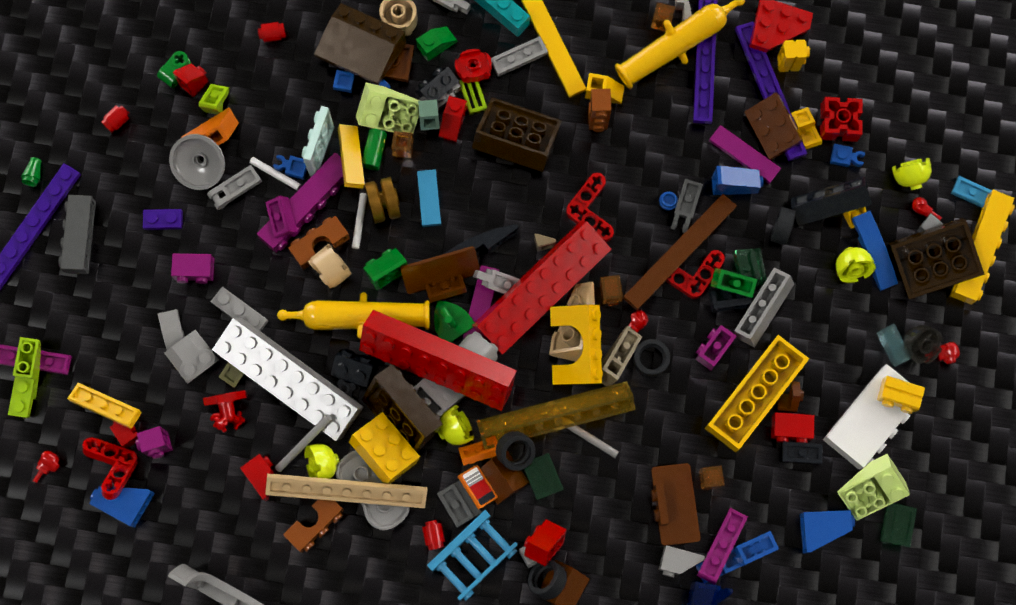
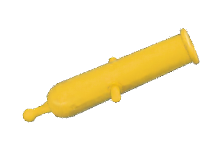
M733 0L725 6L708 4L675 27L672 26L670 20H665L663 22L666 29L664 35L622 64H615V69L620 79L627 88L632 89L634 83L676 57L680 58L682 64H687L686 52L719 32L726 25L727 14L737 6H742L745 0Z
M362 292L359 301L316 300L306 304L301 311L287 312L286 310H280L277 313V317L281 321L300 319L304 321L305 326L314 330L357 329V337L361 339L363 324L372 310L413 327H425L426 330H429L430 302L428 300L425 303L368 302L367 294Z

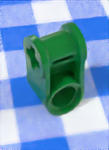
M175 52L157 73V78L171 88H175L178 85L173 71L191 64L185 52Z

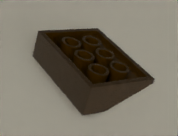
M341 3L331 16L314 56L379 85L406 45L405 31Z
M492 97L475 132L472 148L543 172L562 120Z
M964 218L889 243L909 299L985 275L967 221Z
M393 364L374 376L362 399L375 416L383 412L417 453L443 425L440 417L430 410L427 402L419 397L414 386L403 378L402 372L395 368Z

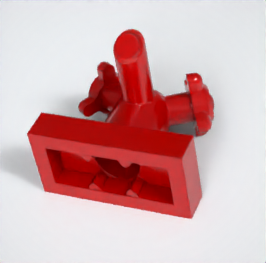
M245 390L203 398L204 406L218 404L220 413H214L210 417L211 421H215L213 427L225 433L227 431L225 426L231 422L234 424L235 430L239 428L245 421V418L241 416V411H238L237 415H235L234 401L247 398Z

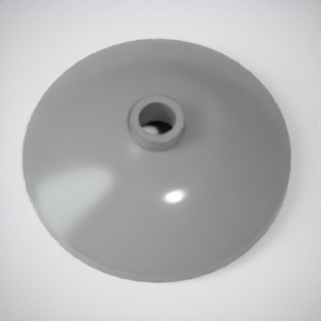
M200 134L186 135L180 138L170 151L169 163L172 173L181 184L195 190L211 188L219 182L224 174L225 158L223 152L216 142L207 136ZM199 156H202L204 158V161H201L199 159Z

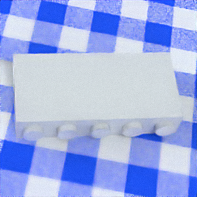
M887 364L878 371L823 439L859 470L875 460L872 457L876 452L881 453L886 447L884 442L888 437L892 439L898 432L896 427L900 423L904 424L910 417L908 413L902 412L900 407H885L881 401L877 400L881 382L885 376L908 382Z

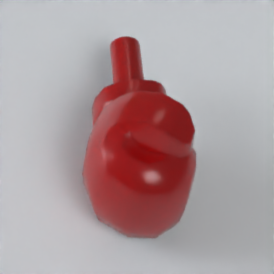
M917 197L913 200L912 209L916 213L926 217L931 213L939 220L942 219L941 216L932 211L933 208L927 204L925 198Z
M642 310L633 312L631 314L632 321L628 326L638 333L649 321L647 314Z
M949 342L936 347V352L926 354L925 359L938 357L939 361L943 360L947 364L955 363L956 359L960 356V350L955 342Z
M44 451L41 454V458L36 466V469L39 471L33 479L35 483L39 481L43 473L48 475L50 471L55 472L59 468V456L51 451Z

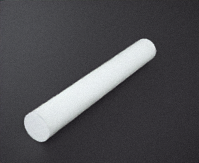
M255 157L251 158L250 164L298 191L301 184Z
M360 193L352 242L353 249H359L367 202L366 193Z

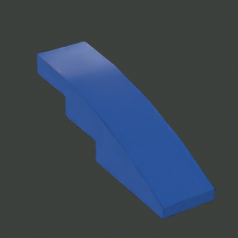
M871 211L853 217L851 220L858 232V240L861 247L869 252L874 260L876 269L872 275L879 290L882 291L897 285L898 281L892 262Z
M771 531L734 547L720 576L778 550V545ZM701 562V563L695 565L696 568H697V570H698V572H699V570H700V568H701L703 562Z

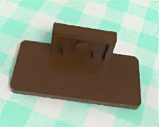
M471 246L404 265L400 270L407 293L412 294L426 290L429 301L432 303L466 293L467 290L463 279L473 276L475 270L480 271L476 250Z
M684 463L653 467L651 474L654 490H651L652 501L656 503L654 518L655 522H658L661 544L666 546L700 541L690 465Z

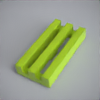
M461 79L459 84L464 100H467L469 115L480 113L483 110L486 111L487 105L479 81L474 83L482 104L480 107L478 106L471 82L467 83L475 107L472 109L464 82Z

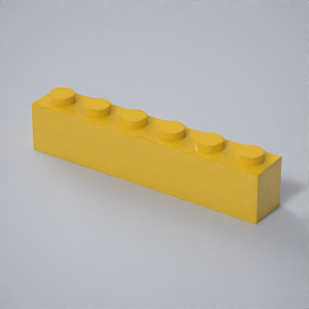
M992 190L987 195L972 235L985 275L954 284L950 294L951 297L971 305L981 299L983 295L981 288L983 283L985 284L989 278L990 273H988V269L995 262L996 256H994V253L1002 243L1000 237L1002 232H1005L1009 222L1006 220L1008 215H1011L1015 205H1013V201L1015 198L996 190Z

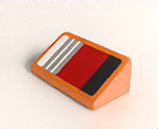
M478 465L458 475L460 482L478 510L498 498Z

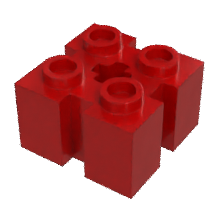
M825 97L820 105V119H824L820 125L821 139L835 141L838 136H841L842 141L858 142L862 136L863 120L858 119L863 113V99L847 98L845 102H840L838 97Z

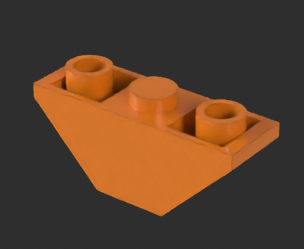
M228 107L182 137L189 134H200L209 137L219 146L230 138L239 122Z

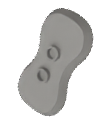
M356 450L344 456L337 464L336 478L338 480L382 483ZM361 503L367 521L379 530H388L397 526L407 517L410 507Z

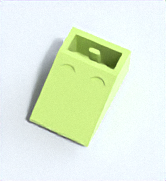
M365 83L356 119L361 126L413 136L419 117L418 101L420 100L384 86Z
M888 454L869 462L837 491L847 508L851 510L856 521L910 495L906 481Z

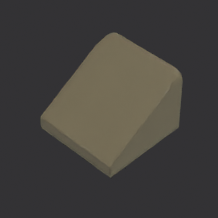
M534 234L537 251L547 250L556 245V239Z

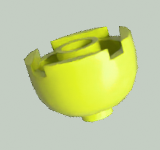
M926 158V162H922V159H916L901 163L902 167L896 169V165L892 167L894 178L898 184L903 187H910L911 190L922 188V184L928 181L932 172L930 158Z
M858 247L846 248L838 256L835 264L838 277L845 283L858 282L857 278L862 276L867 278L876 269L871 254L865 249Z
M454 405L440 417L443 425L439 429L438 434L442 440L445 439L452 445H463L472 441L474 435L470 436L469 432L472 431V427L463 411L458 412L457 408L459 406Z
M324 444L306 446L304 455L305 458H309V464L306 465L309 477L331 479L336 472V465L339 463L338 455L334 454L333 450Z

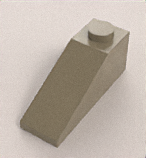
M628 325L601 360L603 371L602 384L606 387L618 381L642 339V336Z

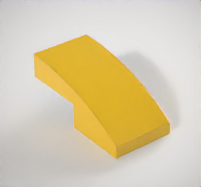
M809 108L791 112L796 127L803 139L805 149L821 145L822 139L815 127V120Z

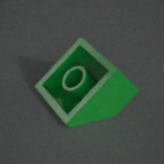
M397 248L393 250L388 249L377 260L372 259L365 264L364 271L376 291L402 276L400 268L408 264Z

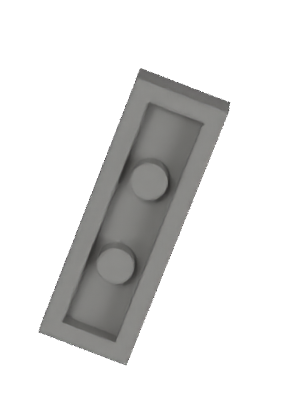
M539 36L492 57V66L499 77L548 55V50Z
M224 287L210 301L231 318L241 317L260 332L268 323L265 317Z

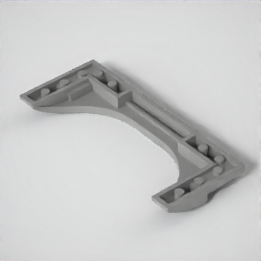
M186 564L177 566L168 575V577L183 586L197 589L223 605H264L208 573L197 572Z

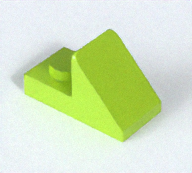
M210 84L199 102V107L206 113L219 114L223 111V102L229 94V87Z

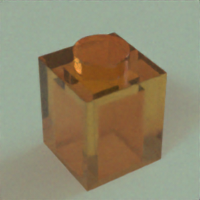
M657 2L651 28L666 31L663 22L665 20L672 21L675 6Z
M394 131L391 148L393 156L412 157L413 133Z
M620 275L601 277L599 283L603 304L608 303V306L618 305L623 299Z
M722 465L705 467L699 470L702 490L722 488L724 486Z

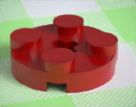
M479 49L463 51L458 60H455L456 74L464 83L488 79L492 70L490 55L486 52L485 54L480 52Z

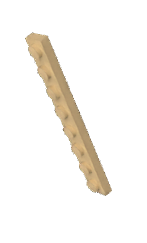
M267 473L265 495L425 508L427 487Z

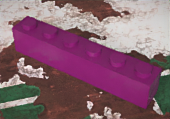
M334 153L289 199L297 232L274 238L269 220L257 233L259 239L275 253L283 250L288 244L287 241L300 232L302 225L309 223L314 217L313 214L326 205V200L338 193L339 187L344 183L341 157L337 153Z

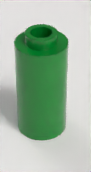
M369 129L362 158L363 168L374 171L379 170L387 139V133L384 130Z

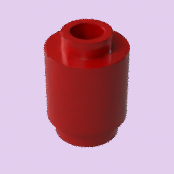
M284 23L261 24V28H258L259 39H263L265 43L286 38Z
M115 105L103 117L104 119L101 123L112 133L114 130L117 131L129 119L127 116L129 112L122 105L120 107Z
M437 520L425 522L426 526L422 527L425 545L428 546L429 550L443 548L445 538L442 524L437 523Z

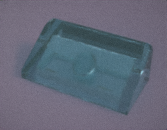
M895 324L877 333L893 367L911 359Z

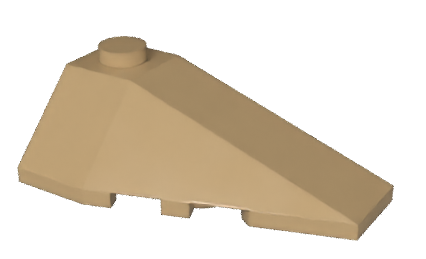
M594 283L576 284L567 306L595 305ZM560 326L558 331H554L549 355L576 362L583 351L582 336L572 326Z

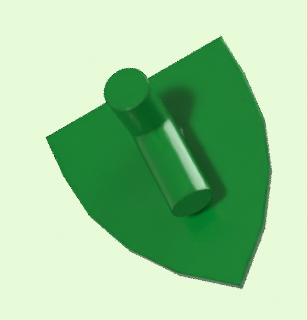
M445 301L437 302L434 324L439 338L453 342L473 328L472 324L475 322L460 306Z

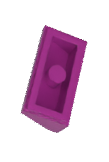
M278 196L265 202L274 238L297 232L288 197Z

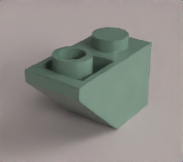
M437 99L418 101L421 131L440 129Z

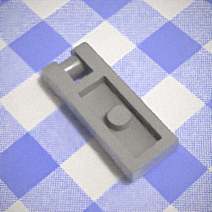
M252 165L210 190L207 195L215 202L214 206L216 209L220 210L234 199L260 184L262 180ZM222 192L226 195L223 198L219 196Z

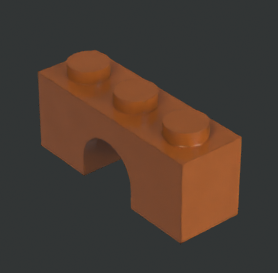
M591 89L588 106L589 130L602 132L608 129L611 114V89Z
M336 216L333 218L329 217L318 228L310 229L302 239L294 240L288 249L302 270H305L311 266L308 261L316 254L314 248L318 242L327 241L336 249L349 240L350 236Z
M318 499L312 505L318 513V522L312 527H304L299 521H296L283 534L299 552L302 553L304 550L308 552L315 545L313 541L318 536L322 538L329 531L327 527L332 522L337 523L343 517L342 512L344 509L336 501Z

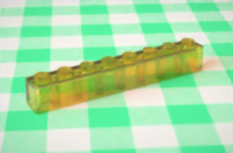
M625 381L477 420V425L484 450L496 447L499 439L511 431L522 432L531 438L635 410L634 397L628 382Z

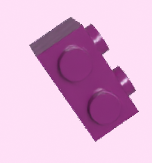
M172 254L171 276L174 280H177L176 282L188 283V281H196V283L206 284L207 281H213L214 258L211 254Z
M722 325L717 330L713 328L707 336L710 339L706 345L702 343L696 351L698 356L695 360L709 370L714 368L736 338L735 334Z
M159 426L137 433L136 446L138 451H141L143 454L157 459L163 457L164 453L173 451L169 434L162 427Z

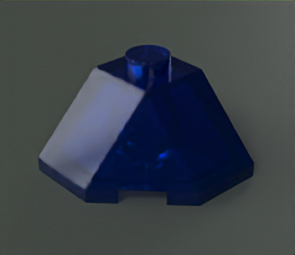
M693 582L690 585L688 605H717L733 593V589H722L721 586Z

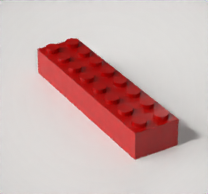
M580 221L473 323L472 327L485 340L497 346V354L503 355L550 307L555 305L612 249L587 221Z
M372 310L363 324L360 351L449 388L456 393L484 403L491 408L502 411L511 394L517 370L375 310Z

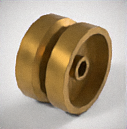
M391 177L381 179L382 191L380 192L375 181L365 183L375 224L385 221L383 209H387L391 219L401 217L398 206L400 203Z

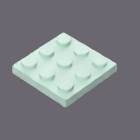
M321 106L320 111L315 113L314 128L310 129L308 145L304 146L302 151L306 169L311 177L321 167L334 130L329 108Z

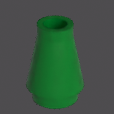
M30 158L27 167L21 175L23 184L35 187L40 182L42 161L39 158Z

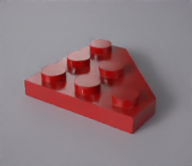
M759 0L749 47L767 53L773 48L782 45L785 40H792L794 37L808 32L813 13L775 0Z

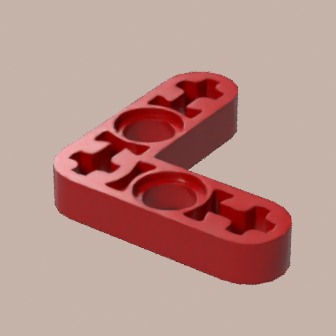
M594 173L568 204L566 214L576 224L580 222L579 214L583 215L581 221H585L588 217L595 220V224L592 226L594 230L597 228L598 223L601 224L599 228L603 231L609 230V236L605 235L603 237L602 231L597 229V233L601 238L608 242L613 237V227L588 209L604 189L606 183L603 174ZM600 179V184H597L593 191L591 187L594 184V180ZM588 192L591 194V199L584 201L581 199V194ZM576 207L579 208V209H578V213H579V214H577V213L571 214V211H572L571 208H573V209H575Z
M713 250L708 254L694 276L678 268L666 282L688 297L697 299L704 293L712 281L714 269H720L723 265L725 256L721 251ZM719 256L718 260L720 262L717 261L713 267L709 266L713 260L712 257ZM708 270L711 276L709 279H703L700 272ZM677 274L682 275L684 282L681 284L676 283L674 276ZM699 281L701 283L698 288L699 293H692L691 287H695Z
M97 438L85 439L82 444L85 456L113 465L101 486L102 496L105 499L113 500L120 495L137 465V454L132 450ZM107 451H113L115 452V455L109 457L106 456L104 453ZM116 472H123L125 474L121 478L114 476Z

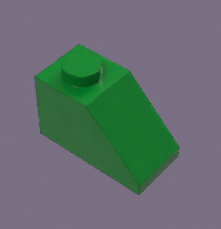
M447 26L431 29L416 39L417 48L427 62L458 42Z
M715 268L710 286L752 298L758 279Z

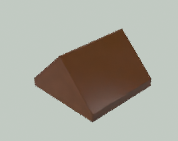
M506 451V458L509 461H514L510 453ZM497 456L480 468L498 496L494 500L497 505L530 483L521 470L512 471L507 469L497 459Z
M554 560L565 569L567 581L563 591L556 598L546 601L553 605H576L590 579L576 569L558 560ZM554 570L547 573L541 584V589L550 584L554 576Z

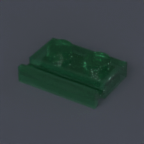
M752 248L733 251L737 274L758 279L756 287L763 286L767 277L761 249Z
M549 453L533 459L532 463L524 469L537 501L563 490Z
M900 504L886 506L880 541L910 548L917 508Z

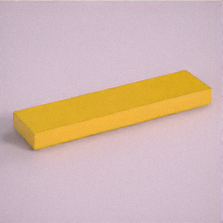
M339 124L338 135L344 187L363 189L365 183L358 127Z
M77 383L67 398L74 404L132 429L142 413L137 408L81 383Z

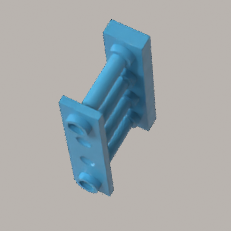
M486 510L427 565L432 572L435 570L441 571L461 593L457 597L459 601L462 599L467 601L474 594L472 590L506 557L510 559L517 552L516 547L518 544L514 542L510 546L489 524L490 521L488 519L491 515ZM479 528L481 530L484 529L505 551L497 560L475 538L476 535L474 533ZM464 542L470 543L490 565L482 574L461 552L460 546ZM449 556L455 557L476 579L468 588L446 566L445 560Z

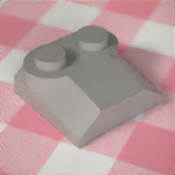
M196 329L164 352L187 384L219 361Z

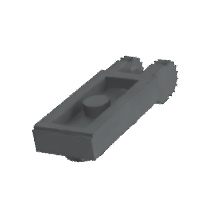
M688 179L684 180L675 208L671 229L675 230L678 225V218L682 217L686 218L682 232L685 233L687 231L703 184Z

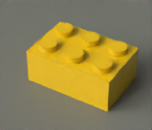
M383 412L352 434L349 441L382 483L391 484L413 467L420 458L418 453Z

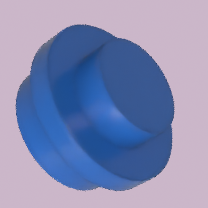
M664 192L660 196L659 204L663 209L673 210L677 206L678 197L673 192Z

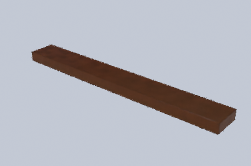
M722 194L624 295L623 299L638 311L736 209L737 205Z

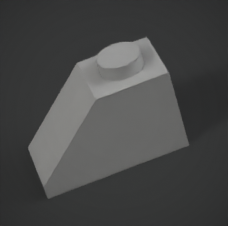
M666 545L663 550L659 570L663 571L662 575L674 578L675 575H679L702 562L705 556Z

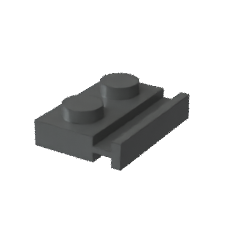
M460 480L437 493L457 528L482 513L480 509L478 510Z

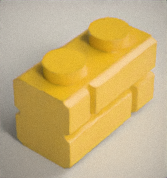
M794 40L784 41L777 56L778 70L780 72H788L789 70L799 71L802 65L806 64V58L810 56V48L806 45L805 40H796L795 42Z
M885 376L882 379L877 400L881 401L885 407H900L902 412L912 414V412L920 409L925 387Z

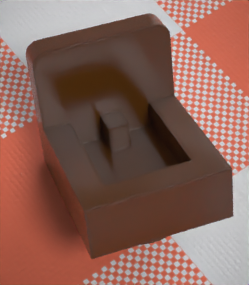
M792 381L789 394H782L777 400L778 410L797 412L799 402H802L804 398V391L800 389V382Z

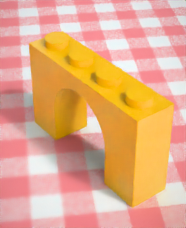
M600 305L550 307L551 326H572L579 331L583 339V351L575 363L552 365L553 385L602 383Z

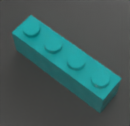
M474 0L517 37L530 25V15L512 0Z

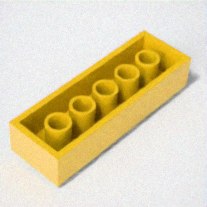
M777 335L705 429L734 452H737L809 358L781 336Z

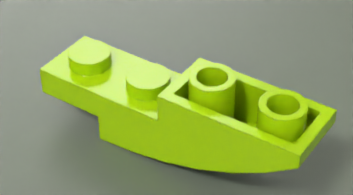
M20 337L13 371L15 380L8 415L30 418L33 399L36 400L39 381L40 340Z

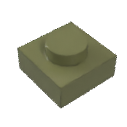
M228 362L219 378L235 388L244 376V373Z

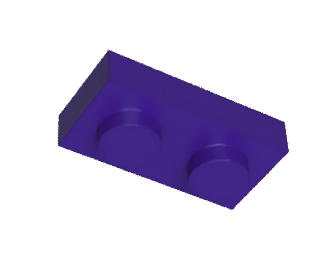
M182 209L143 210L144 230L182 229Z

